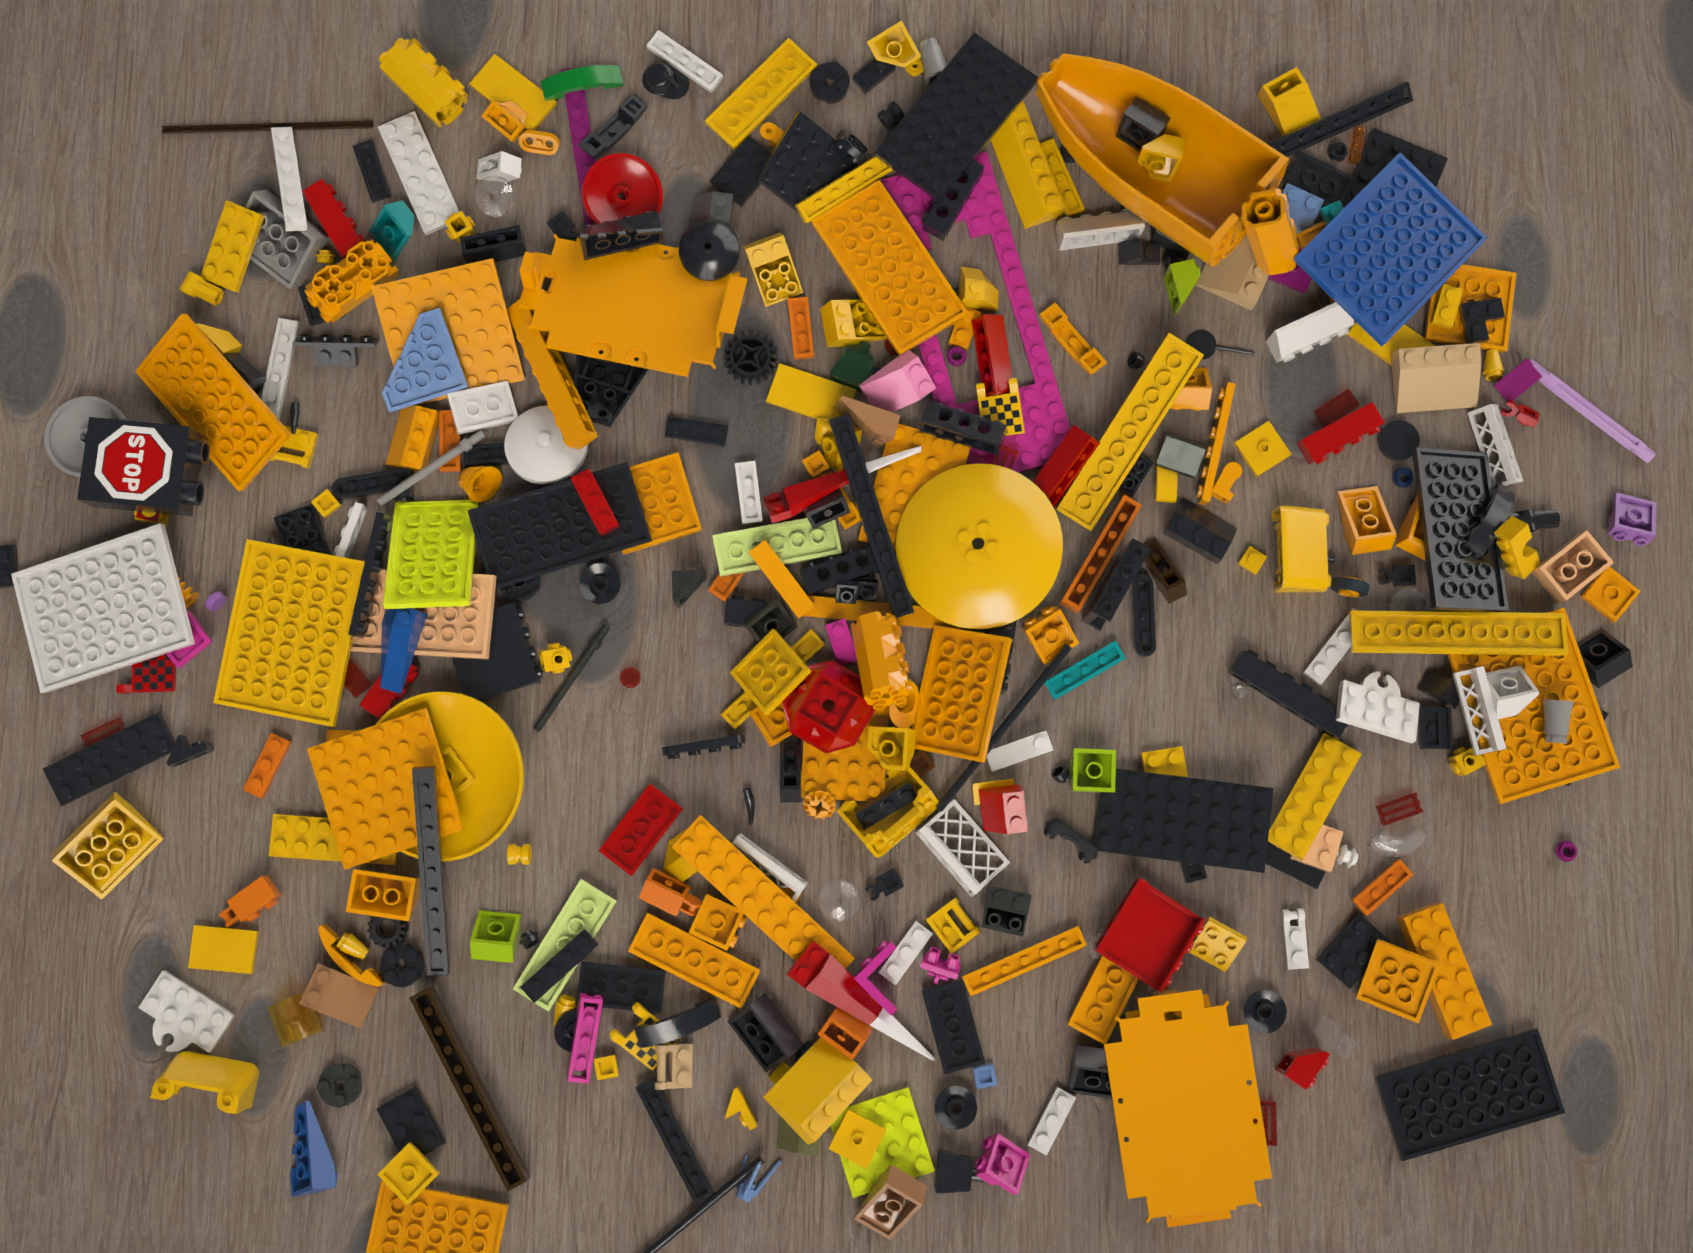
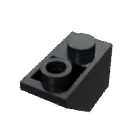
M732 596L731 599L727 598L724 625L745 628L744 624L767 607L768 603H765V600L761 598H752V601L744 600L742 596Z

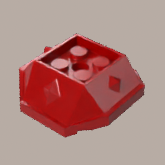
M833 660L809 665L808 667L812 672L782 702L789 732L825 754L855 746L876 711L873 705H868L864 699L860 676ZM828 700L835 703L834 709L829 712L823 709V704Z

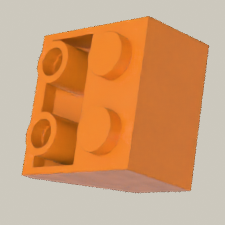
M835 1007L818 1031V1035L853 1060L874 1027Z

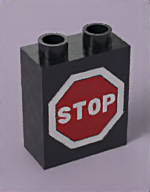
M89 417L77 500L95 508L192 517L194 506H200L204 498L203 482L197 480L199 466L206 465L209 460V442L203 440L204 436L190 426Z

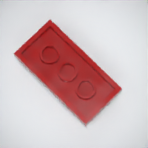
M649 784L598 851L630 876H633L683 811V808L652 784Z

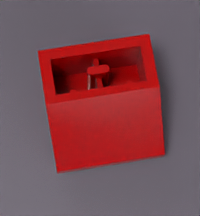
M1316 1047L1286 1052L1275 1071L1293 1084L1307 1090L1308 1087L1311 1088L1317 1080L1316 1075L1319 1070H1323L1327 1066L1330 1054Z

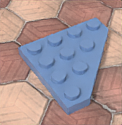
M441 308L421 313L416 320L414 328L382 392L389 413L469 387Z

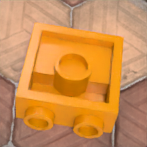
M1051 605L1041 610L1042 614L1038 617L1032 616L1027 618L1023 622L1024 626L1020 627L1043 665L1051 662L1064 644L1069 645L1071 648L1079 644L1061 609Z
M706 894L689 933L727 951L729 947L734 948L739 937L735 933L738 927L743 928L747 917L736 906Z

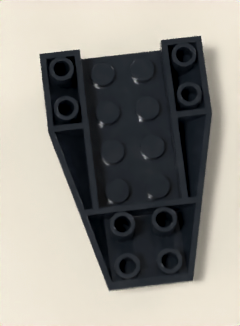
M576 355L574 385L591 422L611 428L649 369Z

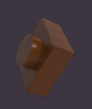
M922 750L912 758L909 767L919 778H922L935 767V764Z

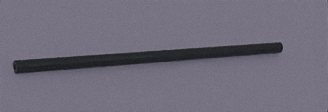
M1064 644L990 737L987 755L1072 648L1069 645ZM971 761L936 805L937 809L942 812L981 762Z
M758 1156L643 1253L658 1252L753 1173L758 1162H761V1165L765 1163L762 1157Z

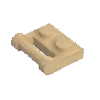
M693 1044L655 1045V1052H657V1082H655V1089L692 1088ZM666 1052H670L669 1081H666Z

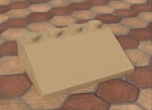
M1246 235L1234 251L1225 260L1221 259L1217 266L1213 267L1205 264L1196 286L1252 310L1269 275L1258 268L1248 235Z
M1480 343L1405 348L1391 352L1396 414L1477 407L1481 373Z

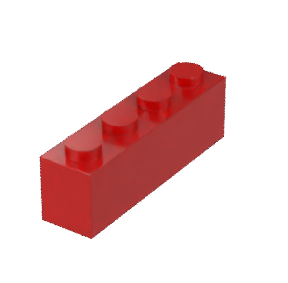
M321 179L302 190L303 195L343 259L346 258L348 250L360 242H366L361 233H356L355 228L357 225L352 217L347 218L344 212L347 209L342 201H337L334 197L337 193L331 183L327 185Z
M983 314L971 320L980 380L985 386L986 397L1009 394V379L1013 377L1003 315Z
M1371 402L1305 437L1297 443V446L1308 465L1314 462L1318 465L1328 459L1327 455L1333 453L1335 456L1345 450L1344 446L1350 443L1354 446L1363 441L1362 437L1369 434V436H1373L1380 432L1379 427L1385 422L1374 403Z
M1073 425L1066 433L1063 441L1055 448L1052 456L1042 466L1041 471L1032 481L1046 495L1053 508L1100 444L1076 425Z

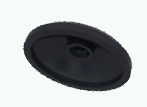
M703 220L693 224L685 231L679 243V258L684 269L691 276L699 280L716 281L722 279L734 270L739 261V240L734 231L720 221ZM706 244L712 245L710 249L704 248Z

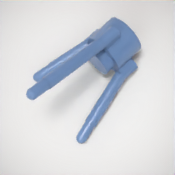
M747 1154L744 1155L741 1170L747 1166ZM779 1159L756 1187L754 1180L761 1167V1162H758L750 1179H745L744 1182L742 1181L736 1186L738 1189L735 1195L743 1201L751 1202L753 1197H757L761 1188L776 1171L782 1160Z

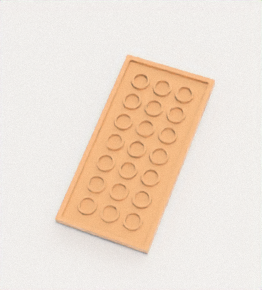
M381 570L378 573V588L372 599L373 610L369 614L367 621L369 623L368 631L364 634V638L353 637L351 652L381 653L382 620L386 611L383 606L387 570ZM473 574L470 606L412 608L427 614L414 655L489 659L497 576Z

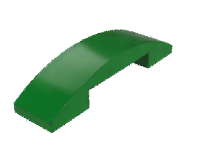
M593 65L557 73L540 81L545 101L564 98V93L603 86L605 90L624 86L620 68L616 65Z

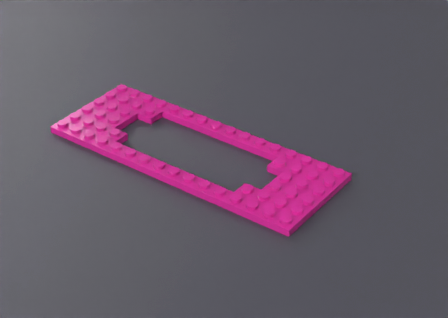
M983 152L979 153L974 161L985 166L983 175L955 223L965 221L970 239L990 234L1034 384L1018 388L1025 433L1006 436L998 456L971 448L966 465L992 464L1021 473L1042 467L1047 463L1055 448L1060 445L1066 433L1070 430V426L988 153ZM901 175L880 180L926 250H932L928 233L922 230L923 222L921 220L926 211H931L933 198ZM960 177L957 181L959 183H965L966 179ZM953 194L946 196L949 200L957 199ZM943 211L936 213L939 217L947 216ZM937 335L918 345L923 366L936 387L931 392L934 402L942 403L944 406L959 408L973 415H980L977 400L957 405Z

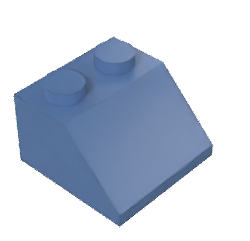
M1287 183L1282 193L1287 196L1290 218L1294 220L1296 234L1312 226L1324 200Z

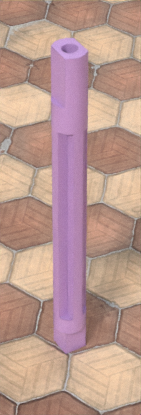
M1533 359L1530 360L1534 368L1542 375V378L1538 381L1646 463L1655 456V452L1554 374L1548 372Z

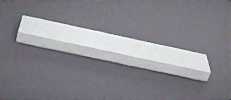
M278 318L266 373L267 380L264 383L261 400L279 421L295 346H293L292 342L298 337L300 327L299 321Z

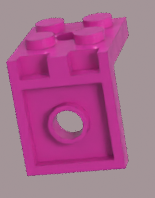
M883 940L875 949L877 953L872 958L870 956L866 957L860 964L862 968L854 975V979L892 1015L897 1010L896 1006L868 979L870 974L897 948L890 940L887 943Z

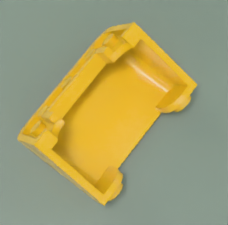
M1277 506L1271 511L1272 521L1277 522L1274 525V530H1277L1278 569L1276 570V575H1278V582H1274V592H1325L1331 586V575L1328 574L1326 525L1329 524V514L1325 513L1324 509Z
M908 767L907 771L887 770L889 777L885 779V791L906 779L910 781L917 797L908 805L865 830L862 828L853 810L867 802L845 801L836 811L876 858L886 854L937 809L936 805L939 802L935 795L910 767Z
M183 1051L171 1060L155 1081L150 1098L167 1100L173 1095L179 1094L180 1089L186 1086L218 1092V1108L226 1113L238 1114L252 1108L259 1070L253 1063Z

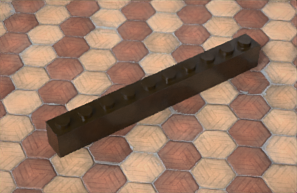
M430 986L409 997L507 1192L527 1182L531 1176L435 987Z

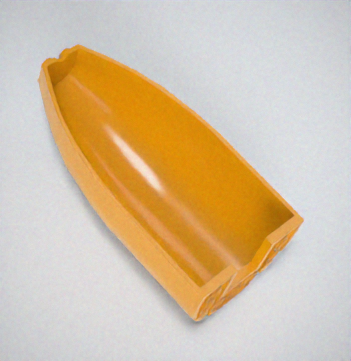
M1065 53L1058 59H1054L1050 64V71L1042 73L1038 77L1035 94L1058 138L1076 163L1105 192L1126 209L1206 264L1215 267L1220 263L1221 259L1225 260L1247 235L1242 220V204L1247 200V195L1251 192L1278 188L1284 176L1289 158L1203 101L1146 72L1115 62ZM1136 97L1148 102L1149 105L1164 112L1171 118L1164 134L1185 138L1183 158L1171 183L1151 179L1147 174L1148 170L1144 166L1141 167L1137 162L1140 152L1115 137L1124 112Z

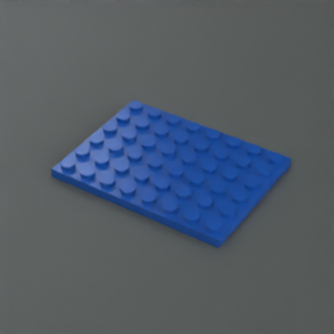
M1399 153L1294 258V261L1382 347L1481 246L1487 237L1409 160Z

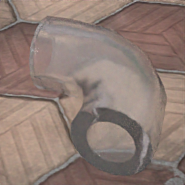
M1410 826L1400 836H1391L1380 830L1371 839L1369 847L1387 857H1404L1417 851L1427 841L1428 836L1413 826Z

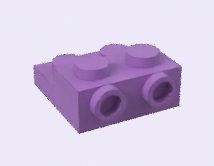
M1616 492L1612 497V514L1608 517L1607 535L1613 536L1617 541H1624L1626 539L1634 541V544L1637 546L1648 545L1656 536V502Z

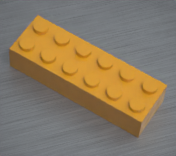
M1435 902L1396 917L1409 950L1441 963L1429 995V1000L1444 1037L1454 1040L1491 1026V1020L1444 904Z

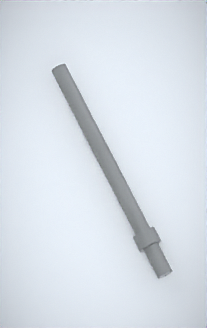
M480 430L468 439L464 438L459 442V445L376 500L381 506L462 452L472 449V446L485 438V435Z

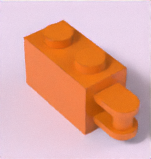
M655 868L652 869L639 895L640 899L674 916H677L679 911L690 916H696L698 913L697 908L702 904L698 897L689 893L691 886Z
M261 876L227 900L229 907L218 916L220 918L223 917L226 927H230L238 920L240 922H253L261 916L260 912L265 908L269 910L278 904L277 900L282 895L269 876ZM231 911H234V913L236 914L235 917L231 915Z

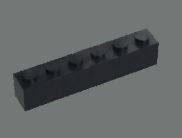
M1248 649V651L1243 650L1239 653L1227 673L1322 733H1326L1335 739L1341 737L1348 724L1336 721L1337 707L1330 704V700L1321 694L1319 696L1311 692V687L1304 683L1300 685L1295 682V678L1289 673H1281L1276 670L1277 666L1273 663L1260 660L1258 658L1259 655L1254 651Z

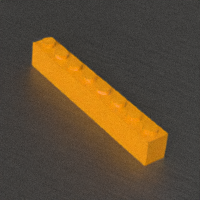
M519 299L507 308L511 325L517 334L516 338L522 345L524 356L529 361L532 367L531 371L538 380L539 389L547 400V406L553 413L555 424L563 435L564 443L570 448L581 450L598 437L597 432L560 352L546 348L549 332L535 329L527 332L526 327L531 324L535 310L520 308L518 305Z

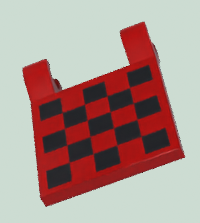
M167 654L133 664L132 684L116 685V692L120 694L176 691V665Z

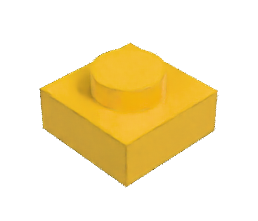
M328 489L311 501L325 519L342 506Z
M1249 546L1238 562V565L1256 575L1267 556Z
M616 1054L594 1058L597 1080L619 1076Z

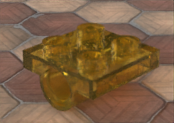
M304 992L267 1007L281 1047L324 1031L318 1012L299 1004Z

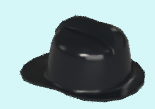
M664 63L651 65L645 70L642 77L643 86L648 92L667 99H680L689 90L690 83L688 77L676 68Z

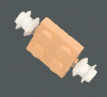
M1322 825L1304 859L1301 861L1291 854L1289 858L1327 872H1332L1335 859H1337L1338 865L1345 862L1347 868H1350L1351 865L1356 864L1358 853H1356V848H1353L1351 851L1347 850V845H1343L1339 849L1343 832Z

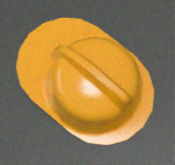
M912 682L913 691L909 692V695L906 696L905 703L888 706L890 719L898 728H908L914 722L919 696L918 688L914 682Z

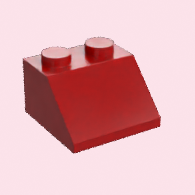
M1020 784L979 789L983 831L1002 834L1028 832L1024 791Z

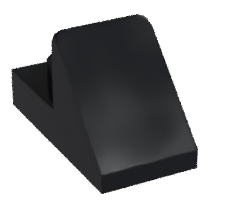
M1142 238L1118 245L1119 265L1160 264V243H1142Z
M179 735L167 760V765L177 767L213 752L212 743L201 740L192 743L190 747L187 737Z

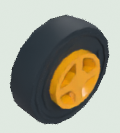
M1342 576L1332 579L1331 590L1342 596L1356 598L1368 595L1369 584L1355 577Z

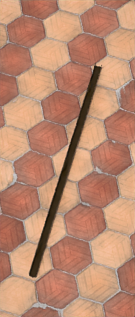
M370 120L161 126L163 128L161 133L271 131V128L292 127V130L373 128L374 123Z

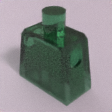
M860 341L856 350L847 347L832 369L830 380L857 389V391L863 393L859 385L870 378L874 358L867 355L871 345Z

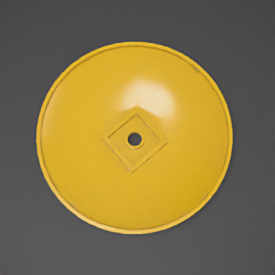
M992 464L958 466L946 470L929 480L915 493L907 504L900 519L896 535V558L906 588L923 609L937 619L966 629L997 628L1013 623L1030 613L1051 590L1062 561L1063 539L1061 526L1049 499L1038 486L1025 476L1011 469ZM976 538H981L984 541V546L981 549H975L972 546V542Z
M429 692L416 695L391 708L375 725L427 708L445 768L451 773L450 784L465 830L441 838L442 862L463 859L491 845L502 835L513 820L524 788L522 754L518 742L507 723L483 702L454 692ZM418 846L401 851L418 859Z

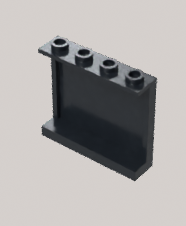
M1134 538L1128 542L1118 555L1082 622L1101 631L1105 622L1112 620L1150 552V547Z
M511 603L493 609L489 659L452 657L463 695L483 701L535 683L541 684L542 670L539 665L536 666L534 658H537L534 646L529 644L528 639L531 638L528 627L523 625L522 619L525 616L521 606L518 607L517 604Z

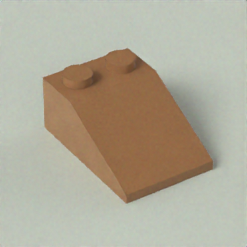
M841 396L835 402L834 408L841 415L849 413L852 424L862 430L861 435L865 439L870 440L871 444L882 447L894 439L901 415L845 396Z
M318 963L299 1004L361 1028L379 988L365 984L351 976Z
M891 1164L879 1177L854 1215V1219L890 1240L923 1206L927 1185Z

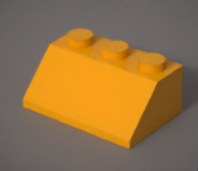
M1195 368L1170 407L1171 409L1209 410L1212 386L1207 368Z
M409 406L400 409L385 464L397 468H408L413 472H418L429 464L439 428V412L421 406Z
M353 869L346 912L410 921L419 897L420 878Z

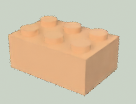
M1586 530L1573 537L1531 573L1558 604L1568 600L1614 562Z

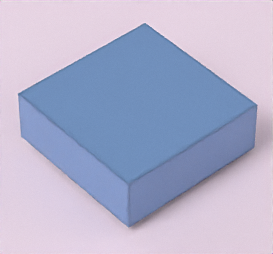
M993 1063L972 1067L976 1089L997 1085Z

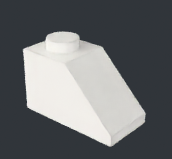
M503 151L478 159L476 179L501 182L516 180L520 178L522 172V159Z

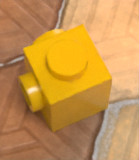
M1472 746L1468 748L1460 747L1453 751V756L1448 758L1452 772L1457 774L1458 777L1465 776L1486 765L1482 754L1474 756Z

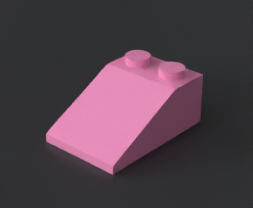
M909 350L899 355L859 385L870 405L889 412H894L915 403L936 389L919 357Z

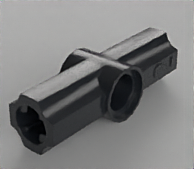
M1522 510L1510 513L1507 518L1509 519L1513 516L1527 523L1530 532L1558 528L1561 521L1557 510Z

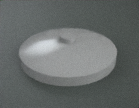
M82 396L71 399L58 407L47 423L44 436L47 454L56 467L71 476L80 478L89 417L126 420L123 413L116 406L102 398Z

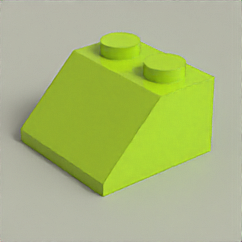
M1194 259L1170 264L1163 276L1173 315L1179 312L1201 275L1198 265H1195Z
M1071 749V792H1115L1116 750Z
M479 910L470 939L471 959L513 963L518 948L521 914Z

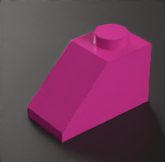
M842 619L825 625L837 663L843 666L857 661L855 647L846 620Z

